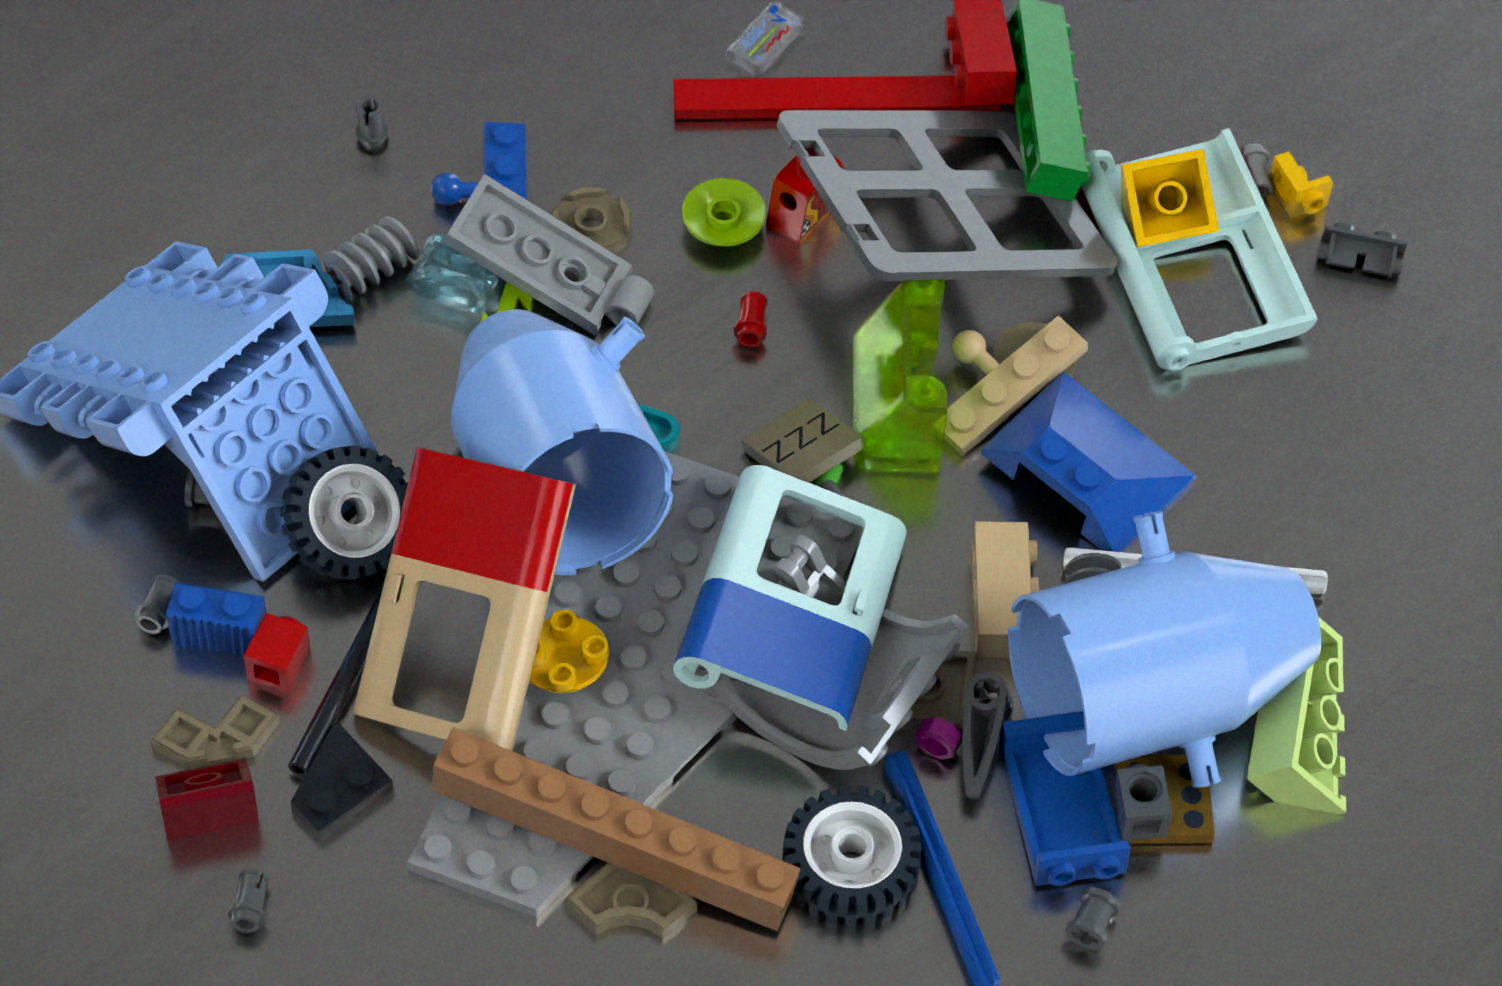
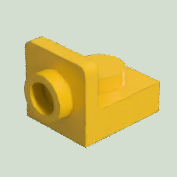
M1289 151L1274 156L1270 180L1274 193L1290 218L1305 213L1313 214L1327 206L1333 186L1330 176L1308 181L1305 169L1301 165L1298 166Z

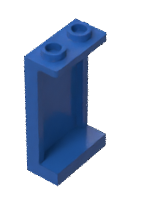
M1083 711L1002 722L999 748L1036 886L1046 884L1062 886L1074 880L1094 877L1109 879L1127 872L1131 849L1129 842L1122 841L1102 769L1098 768L1077 775L1066 776L1057 771L1043 754V750L1050 749L1044 740L1045 734L1085 730Z

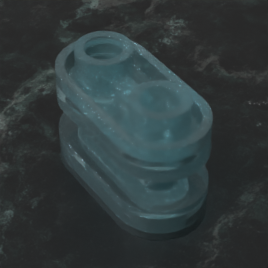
M447 234L429 236L420 252L421 260L414 264L407 281L410 288L421 297L470 312L484 311L493 294L491 286L496 285L500 277L445 244L443 240Z

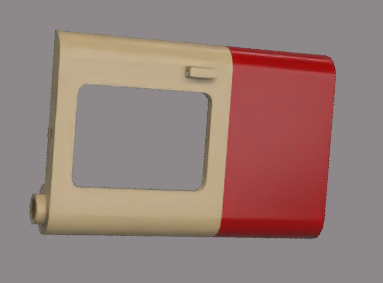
M420 447L416 448L353 714L445 740L452 727L508 750H513L576 484ZM423 582H430L482 595L490 600V611L465 715L459 723L397 707L392 700L418 588Z

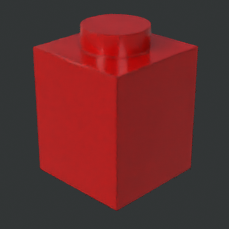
M265 613L244 654L247 680L290 693L311 651L308 626L289 616L278 617Z

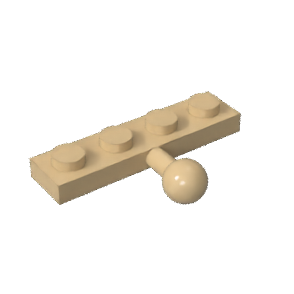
M1057 316L1000 364L986 351V341L980 333L974 330L960 332L953 340L952 350L954 356L962 363L977 365L986 376L932 421L933 429L963 457L1087 352L1088 342L1060 316Z

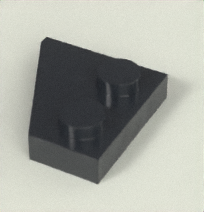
M337 722L332 725L290 801L291 809L315 837L322 841L392 791L393 780L342 725Z

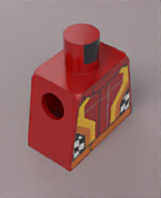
M806 149L810 156H816L813 149ZM796 155L776 175L773 181L766 226L800 246L828 217L830 211L800 165L801 161ZM834 157L838 165L842 169H844L843 163L838 158Z

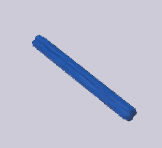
M904 750L889 753L885 756V770L898 802L901 803L902 811H908L913 817V826L917 825L920 833L922 861L973 986H999L1000 976L909 755Z

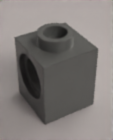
M1134 764L1125 769H1117L1112 794L1122 841L1167 837L1172 810L1163 766L1148 767L1144 764ZM1141 796L1148 799L1149 801L1140 802L1134 799L1133 797Z

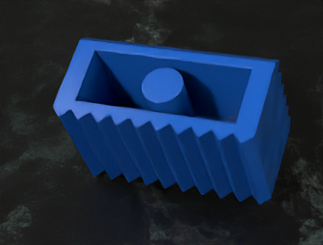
M176 582L166 611L171 643L174 647L180 644L182 648L190 646L192 650L196 647L200 651L207 648L209 653L216 650L218 654L224 651L227 655L233 652L236 657L240 654L244 656L265 613H267L266 601H264L265 596Z

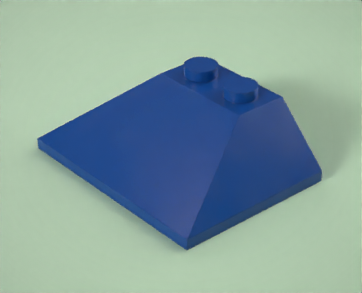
M1064 371L981 449L980 453L1013 480L1027 468L1084 513L1086 519L1080 534L1102 551L1123 552L1138 537L1133 517L1138 515L1145 516L1144 514L1149 512L1164 511L1196 478L1194 473Z

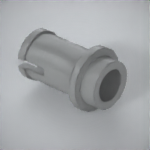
M1256 143L1248 144L1242 147L1240 152L1261 197L1264 198L1268 196V193L1273 192V185L1267 166L1270 156L1262 145Z

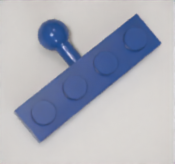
M484 122V174L527 200L526 124ZM442 173L433 179L430 192L438 204L451 206L456 204L461 198L469 199L479 182H462L458 176L452 173Z

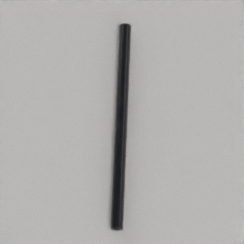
M456 448L452 455L464 458L460 448ZM383 586L288 763L289 770L296 775L305 776L332 725L337 722L363 672Z

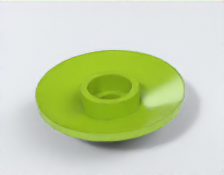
M715 178L698 184L687 194L682 206L683 222L688 231L700 241L714 246H735L749 241L761 230L766 216L765 203L761 195L747 183L732 178Z

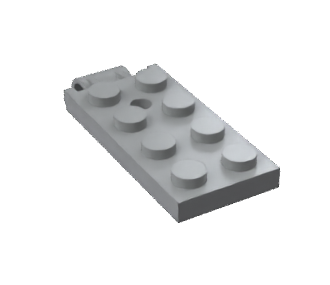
M485 174L443 240L448 246L593 335L599 330L600 322L604 315L608 316L615 325H618L623 317L629 318L638 325L655 294L653 286L647 280L639 276L630 275L632 272L631 264ZM564 272H573L577 276L578 281L573 282L569 280Z

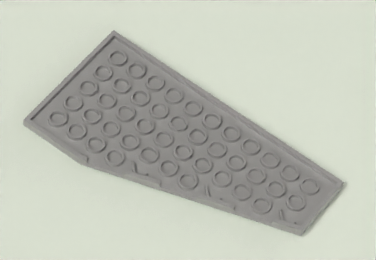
M666 451L664 452L673 470L670 489L673 499L668 514L656 533L632 555L610 567L602 569L600 564L587 568L575 569L576 575H554L544 620L551 618L554 612L566 609L573 611L577 617L595 624L604 633L609 645V660L604 672L591 685L569 693L545 691L529 681L512 750L515 753L648 807L672 784L673 777L718 732L722 733L737 718L716 697L718 693L711 687L698 689L682 683L675 676L673 667L740 477ZM782 496L757 567V574L765 580L776 583L778 579L773 574L774 567L780 559H787L790 555V546L797 536L804 535L818 545L827 565L843 580H846L854 561L863 528ZM805 565L801 569L804 576L809 570ZM699 664L694 673L695 675H699L698 670L701 668ZM441 795L407 861L410 872L538 918L576 880V874L594 856Z

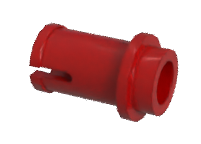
M749 291L740 298L739 321L735 323L733 332L738 343L745 347H756L767 336V327L764 324L768 301L766 296L760 292Z

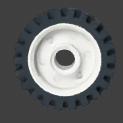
M352 445L341 446L315 455L302 464L300 469L292 475L288 481L290 485L284 490L282 496L285 502L280 507V517H284L285 520L282 530L284 535H288L291 542L288 545L292 552H298L300 555L298 559L304 565H310L313 567V571L321 575H329V578L335 579L363 578L388 567L408 482H405L403 478L405 472L400 466L394 467L391 464L393 462L391 458L387 455L380 456L377 454V450L371 448H360V446ZM345 501L353 504L357 510V519L354 524L346 522L342 517L341 507Z
M848 785L838 786L836 795L832 794L830 788L822 790L818 800L813 796L809 797L804 801L803 810L798 807L792 815L791 822H788L783 842L782 861L800 868L795 886V900L801 906L808 903L809 912L816 917L823 911L826 913V921L835 924L838 917H845V925L856 926L857 918L861 917L865 925L874 923L876 914H880L885 919L892 915L894 906L900 909L905 904L907 895L911 896L915 888L921 863V842L917 825L913 826V817L908 811L901 813V803L894 798L887 803L886 793L877 789L873 797L867 795L868 787L857 785L856 793H849ZM855 852L858 853L860 857L848 858L844 856L843 853Z

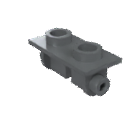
M1342 222L1334 223L1333 226L1325 225L1321 240L1330 242H1321L1318 254L1319 259L1326 260L1325 264L1354 269L1357 255L1365 256L1362 271L1392 277V273L1401 275L1404 259L1398 258L1396 255L1404 256L1408 241L1399 240V235L1388 231H1376L1374 234L1359 232L1358 227Z

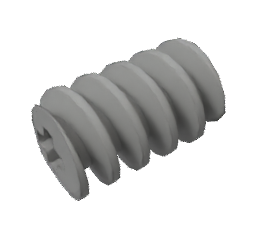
M386 216L379 220L378 225L373 224L367 227L364 234L358 233L354 235L351 242L345 241L339 244L337 251L330 250L325 253L323 259L325 271L336 283L339 295L344 301L349 302L353 298L349 287L352 286L356 292L363 294L366 292L364 278L372 285H377L380 283L378 269L383 275L390 277L393 275L391 261L401 269L407 266L404 253L413 260H417L420 253L418 245L410 232L398 220Z

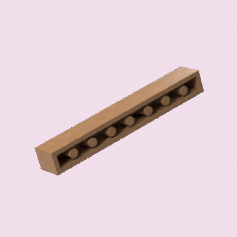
M452 727L433 765L432 791L683 892L772 930L778 931L794 894L800 872L799 867Z

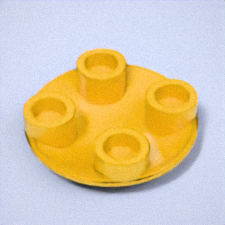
M563 609L554 612L551 618L543 621L529 681L540 689L554 693L574 692L591 685L602 675L608 664L609 645L604 633L592 622L577 617L571 610Z

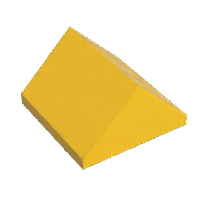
M1204 149L1121 165V208L1136 247L1219 231Z

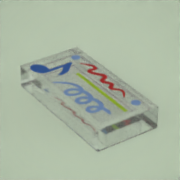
M773 0L727 48L726 59L760 76L805 28L806 18Z

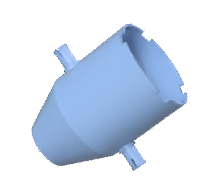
M519 309L506 310L496 313L479 323L471 331L464 343L451 412V424L455 440L464 458L576 484L555 575H576L575 569L587 568L600 564L602 569L610 567L632 555L656 533L668 514L673 499V494L670 490L671 474H673L672 466L619 372L621 367L619 362L645 337V334L632 320L623 317L617 327L601 344H598L582 334L531 311Z
M1163 511L1145 513V516L1138 515L1133 517L1143 556L1138 559L1139 564L1019 596L1015 600L1011 611L1012 613L1018 612L1017 625L1008 628V647L1013 679L1025 719L1083 711L1085 730L1044 735V740L1050 749L1043 750V754L1049 763L1060 773L1066 776H1073L1180 746V748H1185L1192 787L1210 786V781H1212V784L1221 782L1212 742L1216 740L1215 735L1238 728L1317 661L1321 649L1319 618L1306 584L1294 570L1287 567L1191 552L1175 554V551H1170L1163 521Z

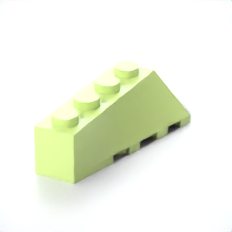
M1318 616L1321 630V649L1317 661L1258 710L1247 779L1274 802L1339 815L1346 813V797L1338 795V777L1345 776V758L1338 756L1337 734L1345 732L1344 715L1341 714L1340 707L1336 701V694L1344 692L1343 638Z

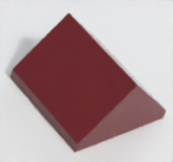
M246 758L155 776L167 841L259 822L253 780Z

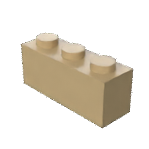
M975 521L972 540L976 658L1010 659L1008 628L1017 625L1018 612L1012 613V605L1019 596L1039 591L1038 577H1031L1030 566L1036 567L1037 540H1029L1028 522Z

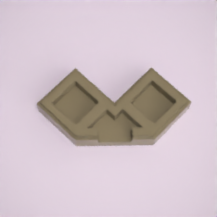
M241 695L215 728L177 707L150 742L154 751L187 769H194L254 757L279 726L280 719L278 714Z

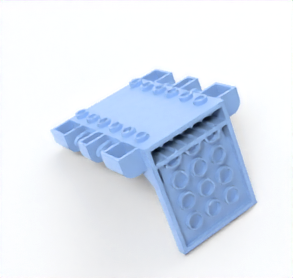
M176 241L145 266L131 270L125 276V281L49 341L41 342L32 347L26 359L1 377L0 415L36 426L49 422L57 432L80 439L89 438L94 435L104 446L138 456H148L162 445H165L191 470L253 578L264 582L298 553L297 551L292 552L289 547L290 538L288 535H284L282 530L285 520L284 517H280V507L285 502L282 496L284 490L290 485L288 481L307 460L329 449L350 445L374 450L376 448L309 328L324 314L328 303L327 291L316 270L282 263L264 278L251 256L235 253L217 267L206 247ZM345 501L341 507V514L343 515L354 505Z

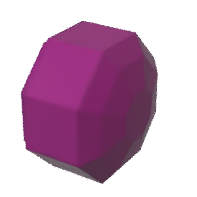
M940 717L924 718L916 732L915 742L925 754L938 759L953 758L961 744L962 733L950 721Z

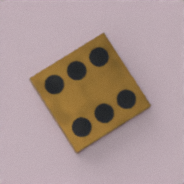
M1144 755L1114 764L1115 777L1117 769H1125L1134 764H1144L1148 767L1163 766L1172 810L1167 837L1124 841H1128L1129 844L1213 843L1215 830L1210 786L1192 787L1186 755ZM1141 796L1133 797L1134 799L1140 802L1149 801L1148 799Z

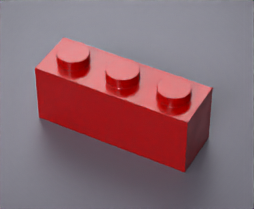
M953 0L952 16L945 17V38L950 40V64L955 65V89H962L965 105L1014 104L1017 71L1002 0Z

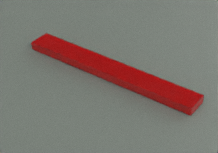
M954 75L673 79L674 119L779 118L780 113L786 110L1000 111V104L965 105L962 89H955Z

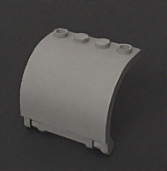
M798 535L790 546V555L787 559H780L773 569V574L778 579L776 584L827 604L839 605L847 582L827 565L818 545L812 539L804 535ZM804 565L809 569L805 576L801 570ZM884 608L847 731L838 728L837 720L829 714L722 673L711 688L718 693L716 697L750 728L776 746L803 760L837 770H850L867 765L873 766L887 752L888 745L886 742L892 733L901 729L911 718L913 711L910 708L916 699L927 693L937 680L935 672L959 650L961 646L959 638L968 625L956 614L933 621H920L898 615ZM703 666L698 670L699 676L709 674Z

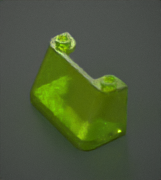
M945 280L901 281L855 331L853 341V430L862 436L864 448L854 454V458L859 465L866 469L875 471L940 472L947 418L946 388L940 380L932 376L911 375V366L917 367L918 357L923 349L929 347V350H938L939 323L945 291Z

